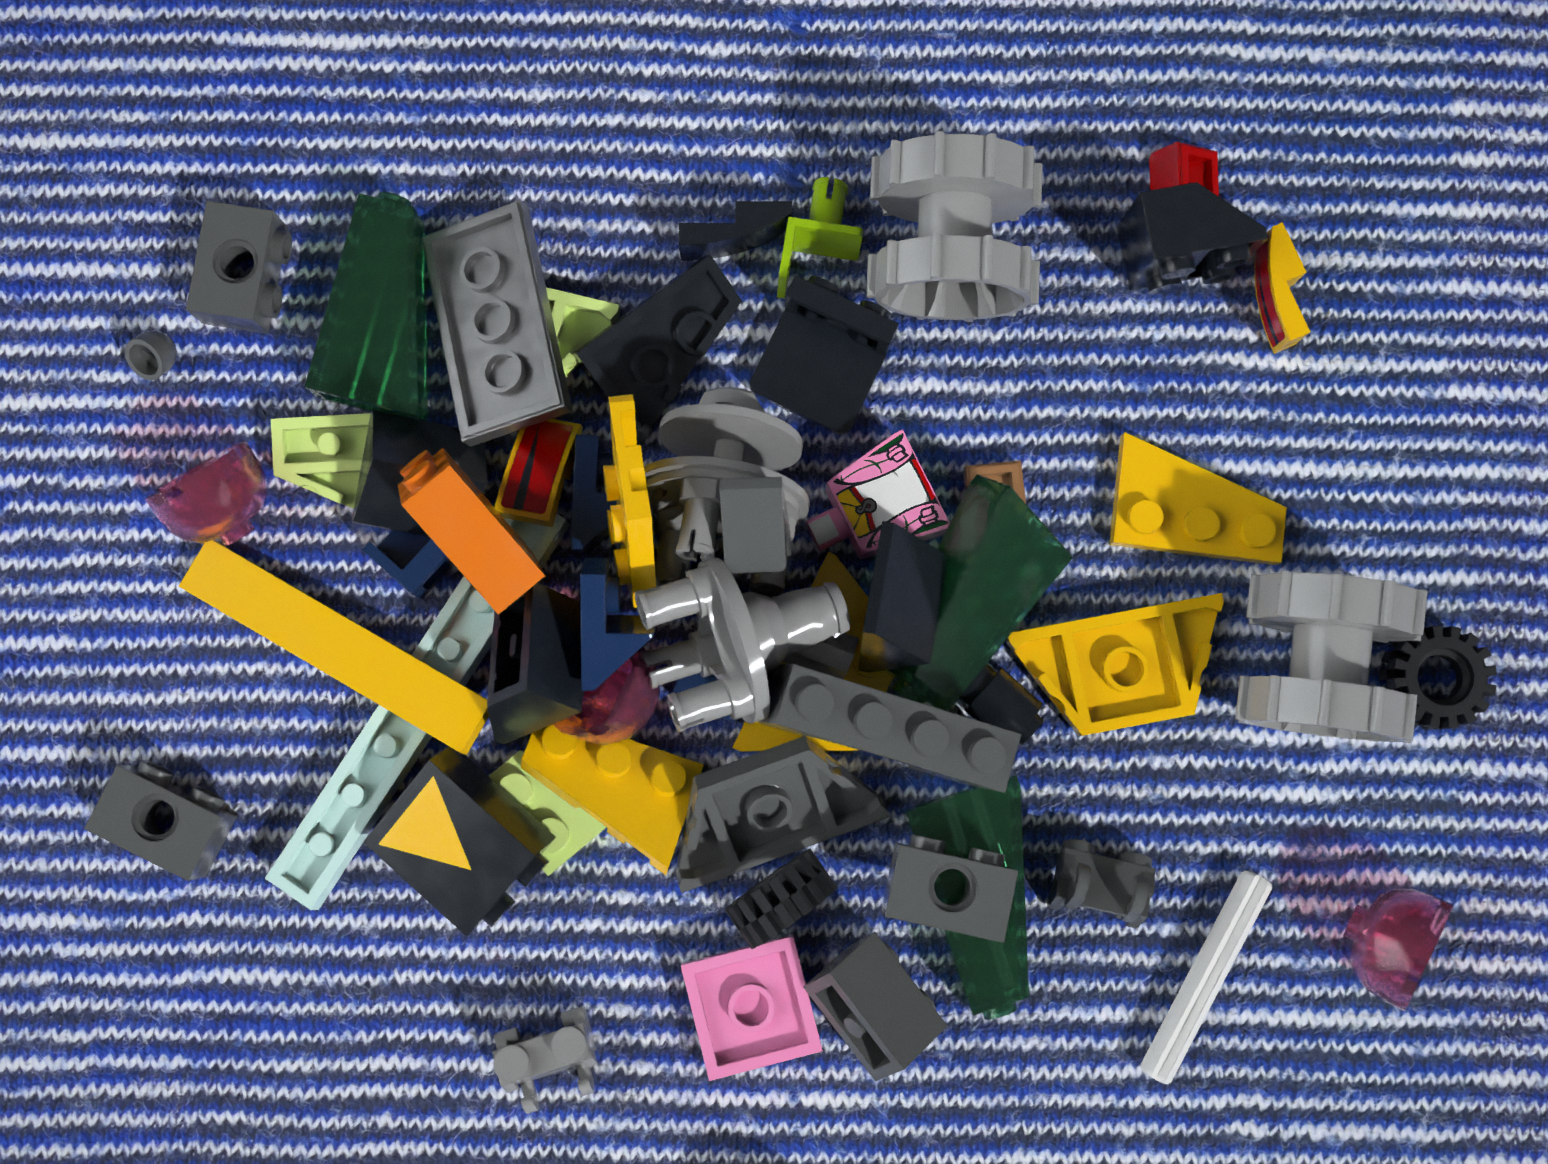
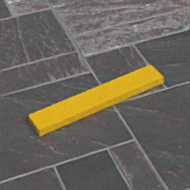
M207 538L179 584L180 588L462 754L467 755L489 717L487 698L213 539Z

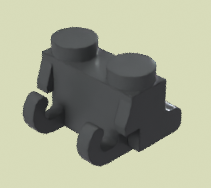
M1078 839L1065 840L1062 842L1061 853L1057 857L1054 881L1049 891L1047 908L1059 910L1064 906L1076 910L1080 906L1115 914V918L1125 921V926L1137 929L1148 918L1149 902L1154 894L1155 868H1152L1153 861L1146 855L1134 852L1121 853L1117 859L1096 855V846L1090 842Z

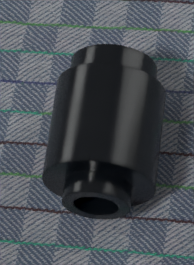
M988 662L975 673L957 695L967 705L964 711L975 720L1021 734L1020 745H1023L1044 721L1037 714L1043 703L1002 667L997 671Z

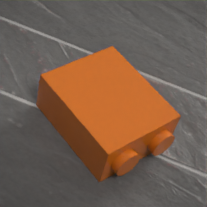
M444 448L433 456L428 450H425L400 471V474L404 477L403 481L398 484L401 505L498 615L545 576L532 550Z

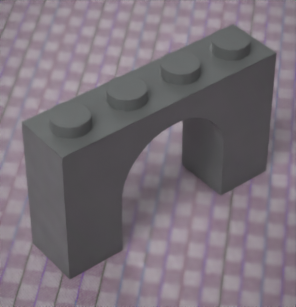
M780 664L775 672L766 674L769 687L770 710L768 717L757 723L800 736L821 739L908 764L910 769L960 784L1003 793L1006 791L1021 737L1019 733L795 664Z

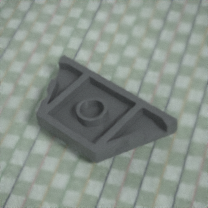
M805 736L698 774L693 779L675 872L681 893L883 820L889 817L887 808L880 795Z

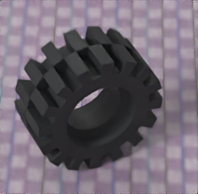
M1442 625L1424 628L1421 641H1394L1391 644L1394 650L1384 653L1381 661L1388 663L1387 669L1379 670L1378 680H1386L1387 689L1417 695L1414 726H1422V729L1431 730L1457 728L1461 724H1469L1475 721L1477 718L1474 714L1485 712L1490 706L1484 698L1485 696L1495 695L1497 685L1488 684V676L1497 675L1496 665H1485L1484 659L1492 655L1487 647L1477 648L1475 646L1479 638L1472 633L1462 635L1460 634L1462 628L1455 626L1444 628ZM1430 656H1439L1446 659L1456 673V685L1453 692L1442 700H1436L1427 696L1421 690L1418 683L1419 667Z
M810 848L779 867L757 885L746 891L725 908V912L750 948L755 949L812 911V908L821 904L826 897L830 896L837 889V886Z

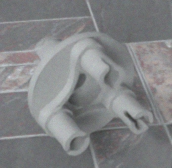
M718 557L699 562L696 569L686 572V578L644 591H635L638 613L646 630L692 614H697L699 618L698 629L689 633L688 640L640 653L643 670L663 663L668 665L645 675L651 689L658 688L659 685L697 673L703 678L715 675L718 679L678 693L667 694L669 710L678 732L727 715L732 720L742 717L749 724L766 719L770 710V696L766 674L775 672L787 655L811 648L831 636L836 638L850 630L847 605L835 582L823 583V586L793 590L773 597H767L750 591L741 594L730 570Z

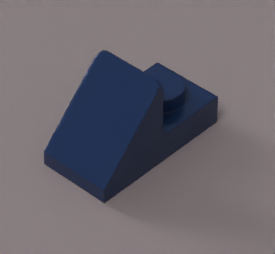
M576 435L570 549L575 555L587 556L610 536L607 510L610 509L611 505H617V500L607 501L606 493L601 492L602 486H605L603 466L613 465L612 452H604V446L600 437L595 435Z
M584 558L580 573L582 691H594L655 634L656 626L646 630L639 615H609V613L620 612V577H609V558Z

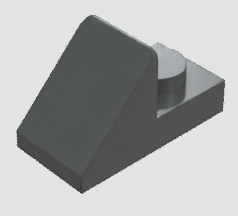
M782 477L720 479L719 492L724 563L731 574L781 572L785 570L787 556H791V530Z

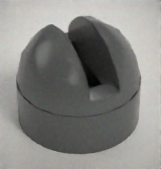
M156 330L139 334L125 346V358L128 365L138 376L147 380L158 379L167 373L176 361L177 350L175 342L167 334Z

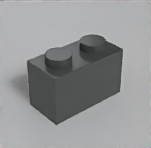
M876 932L846 947L803 987L875 1081L904 1070L948 1026L937 1013L934 1002L929 995L917 987L900 965L895 951L888 944L884 943Z

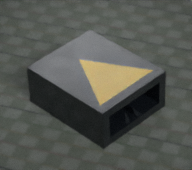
M448 747L425 764L363 843L467 937L483 921L492 928L516 902L509 895V892L518 882L526 888L547 866L549 860L542 854L556 836L465 754Z

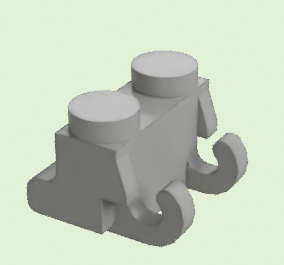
M585 1006L561 1013L564 1028L514 1045L511 1044L521 1041L517 1027L494 1034L497 1050L492 1051L494 1058L493 1066L499 1078L500 1086L509 1093L519 1090L518 1084H520L524 1098H521V1104L526 1114L539 1110L534 1080L576 1067L580 1080L577 1083L581 1094L585 1096L595 1092L590 1066L598 1064L594 1052L597 1049Z

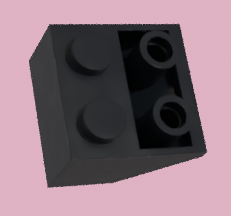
M1197 182L1140 192L1117 226L1130 291L1148 288L1149 294H1162L1176 290L1182 286L1181 281L1202 278L1203 284H1216L1230 280L1237 275L1236 271L1243 264L1252 260L1251 256L1268 239L1266 227Z
M536 583L499 615L494 610L487 710L494 740L501 744H506L581 713L584 696L581 682V602L540 583Z

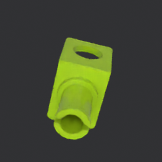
M829 177L816 179L812 187L813 196L809 219L788 216L778 277L777 298L785 299L793 251L853 261L859 259L863 229L842 225L845 199L848 194V185L844 181L835 178L832 198L827 199Z

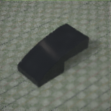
M735 201V223H679L681 261L699 260L709 254L713 258L734 255L759 247L786 233L788 216L792 217V201Z

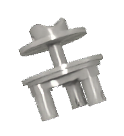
M733 387L715 388L706 391L699 404L676 408L662 418L659 438L668 450L679 457L658 460L644 467L650 509L657 515L655 533L660 535L655 562L656 585L661 586L686 578V572L690 569V562L697 561L698 552H701L700 559L702 561L714 559L716 536H723L719 492L720 479L782 477L791 530V541L794 539L795 526L802 522L808 514L809 497L805 490L795 481L776 471L794 465L801 457L803 440L795 428L785 421L767 414L754 392ZM787 566L781 572L751 573L749 589L763 595H780L784 592Z

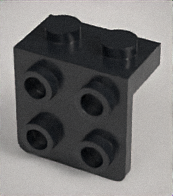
M795 275L785 295V310L750 380V390L757 397L838 435H845L850 432L895 339L899 323L890 319L892 315L887 309L874 302L862 300L860 304H857L840 296V289L825 279L811 276L809 280H805Z

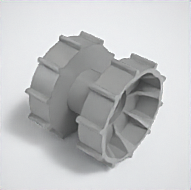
M936 131L935 135L916 137L905 141L891 140L890 147L881 156L872 157L870 200L879 201L881 208H883L884 216L893 215L904 220L917 222L918 237L901 241L888 240L887 246L883 247L877 254H868L867 298H875L877 304L885 309L902 315L916 317L917 320H964L965 322L1000 316L1013 317L1016 316V312L1023 310L1028 305L1039 304L1040 261L1032 260L1031 246H1018L1007 241L993 239L992 224L1008 220L1019 221V216L1025 214L1032 207H1041L1042 164L1034 162V146L1023 147L1012 141L996 138L995 133L974 135L945 134L943 131Z
M1281 571V573L1264 575L1251 574L1246 618H1249V624L1260 625L1280 630V632L1293 633L1289 677L1240 675L1235 719L1241 724H1249L1271 730L1373 742L1411 743L1414 735L1417 695L1385 689V687L1368 686L1372 641L1388 643L1389 641H1421V635L1424 633L1428 591L1398 584L1396 581L1347 576L1340 573L1323 574Z

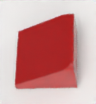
M1175 142L1150 154V191L1197 182L1219 196L1217 151Z

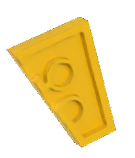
M1126 432L1120 436L1109 545L1269 565L1282 563L1287 507Z
M569 718L532 732L521 759V769L575 809L582 808L605 825L610 835L623 844L627 842L650 859L649 863L664 875L667 874L687 815L694 776L701 774L704 764Z

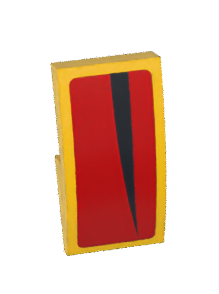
M1283 222L1272 226L1267 232L1268 239L1255 254L1254 279L1256 298L1261 321L1274 354L1294 346L1310 333L1308 325L1290 290V287L1307 272Z
M549 419L520 429L509 456L495 503V509L503 518L553 527L564 481L571 478L575 461L576 435H581L583 427L581 424Z

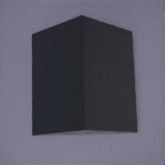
M372 410L351 522L429 537L401 505L398 484L403 481L404 477L400 474V471L425 450H428L433 456L444 448L483 494L488 483L485 442L469 446L462 442L460 430L457 427Z
M882 521L863 627L858 671L870 673L931 664L948 555L891 522Z

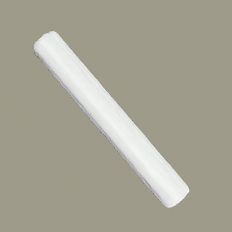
M1245 870L1240 873L1141 1063V1070L1160 1083L1168 1085L1172 1082L1272 890V884L1260 875Z

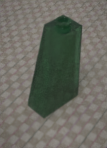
M379 192L377 197L359 193L304 387L320 400L369 412L377 410L427 421L428 377L425 254L421 238L424 236V223L415 208L411 206V201L400 195L390 192Z
M979 474L970 482L938 547V550L948 555L931 664L885 670L897 681L892 687V691L897 696L945 711H949L1073 558L1009 485Z
M1010 775L1005 793L971 787L902 810L910 838L913 834L947 842L946 854L968 858L970 847L1004 854L1003 866L1018 870L1004 943L941 929L966 1008L973 1016L982 1013L985 1020L1000 1018L1015 1012L1018 1009L1016 1001L1029 997L1021 786L1017 775ZM948 869L941 872L934 884L935 894L943 902L957 900L965 888L964 877L957 869Z

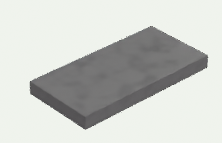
M521 200L421 237L462 442L469 446H474L572 412L529 207Z

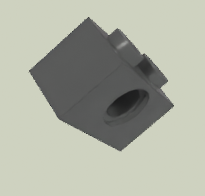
M206 201L186 311L201 323L269 334L271 319L279 316L282 306V288L278 285L281 265H286L289 262L292 252L291 232L288 231L286 224L273 210ZM254 259L253 269L246 277L241 279L233 278L234 269L241 261Z
M142 760L139 766L117 765L84 829L187 881L206 878L238 815L222 808L225 799L210 790L193 785L191 791H188L172 783L171 781L175 774L155 763ZM164 801L173 808L175 815L174 823L167 832L162 831L155 820L156 810Z
M913 834L911 835L909 845L895 842L881 913L885 917L1004 943L1018 876V870L1003 866L1004 854L973 847L969 848L968 858L946 854L947 842ZM957 869L965 880L964 892L955 901H940L934 890L936 878L945 870Z

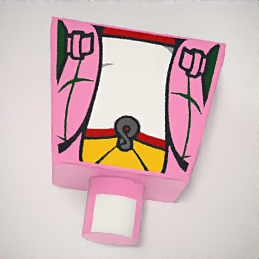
M903 429L891 435L831 478L826 484L825 491L833 508L806 521L808 530L820 552L849 538L859 559L869 558L877 554L882 521L895 523L923 541L940 537L946 534L951 527Z

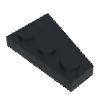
M710 254L705 255L572 353L608 404V397L633 394L638 445H643L652 432L654 423L665 407L675 399L683 387L681 386L699 358L706 354L742 300Z

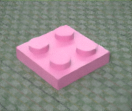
M793 934L768 940L755 949L745 946L681 963V970L709 1081L823 1051L809 995L803 988L806 983Z

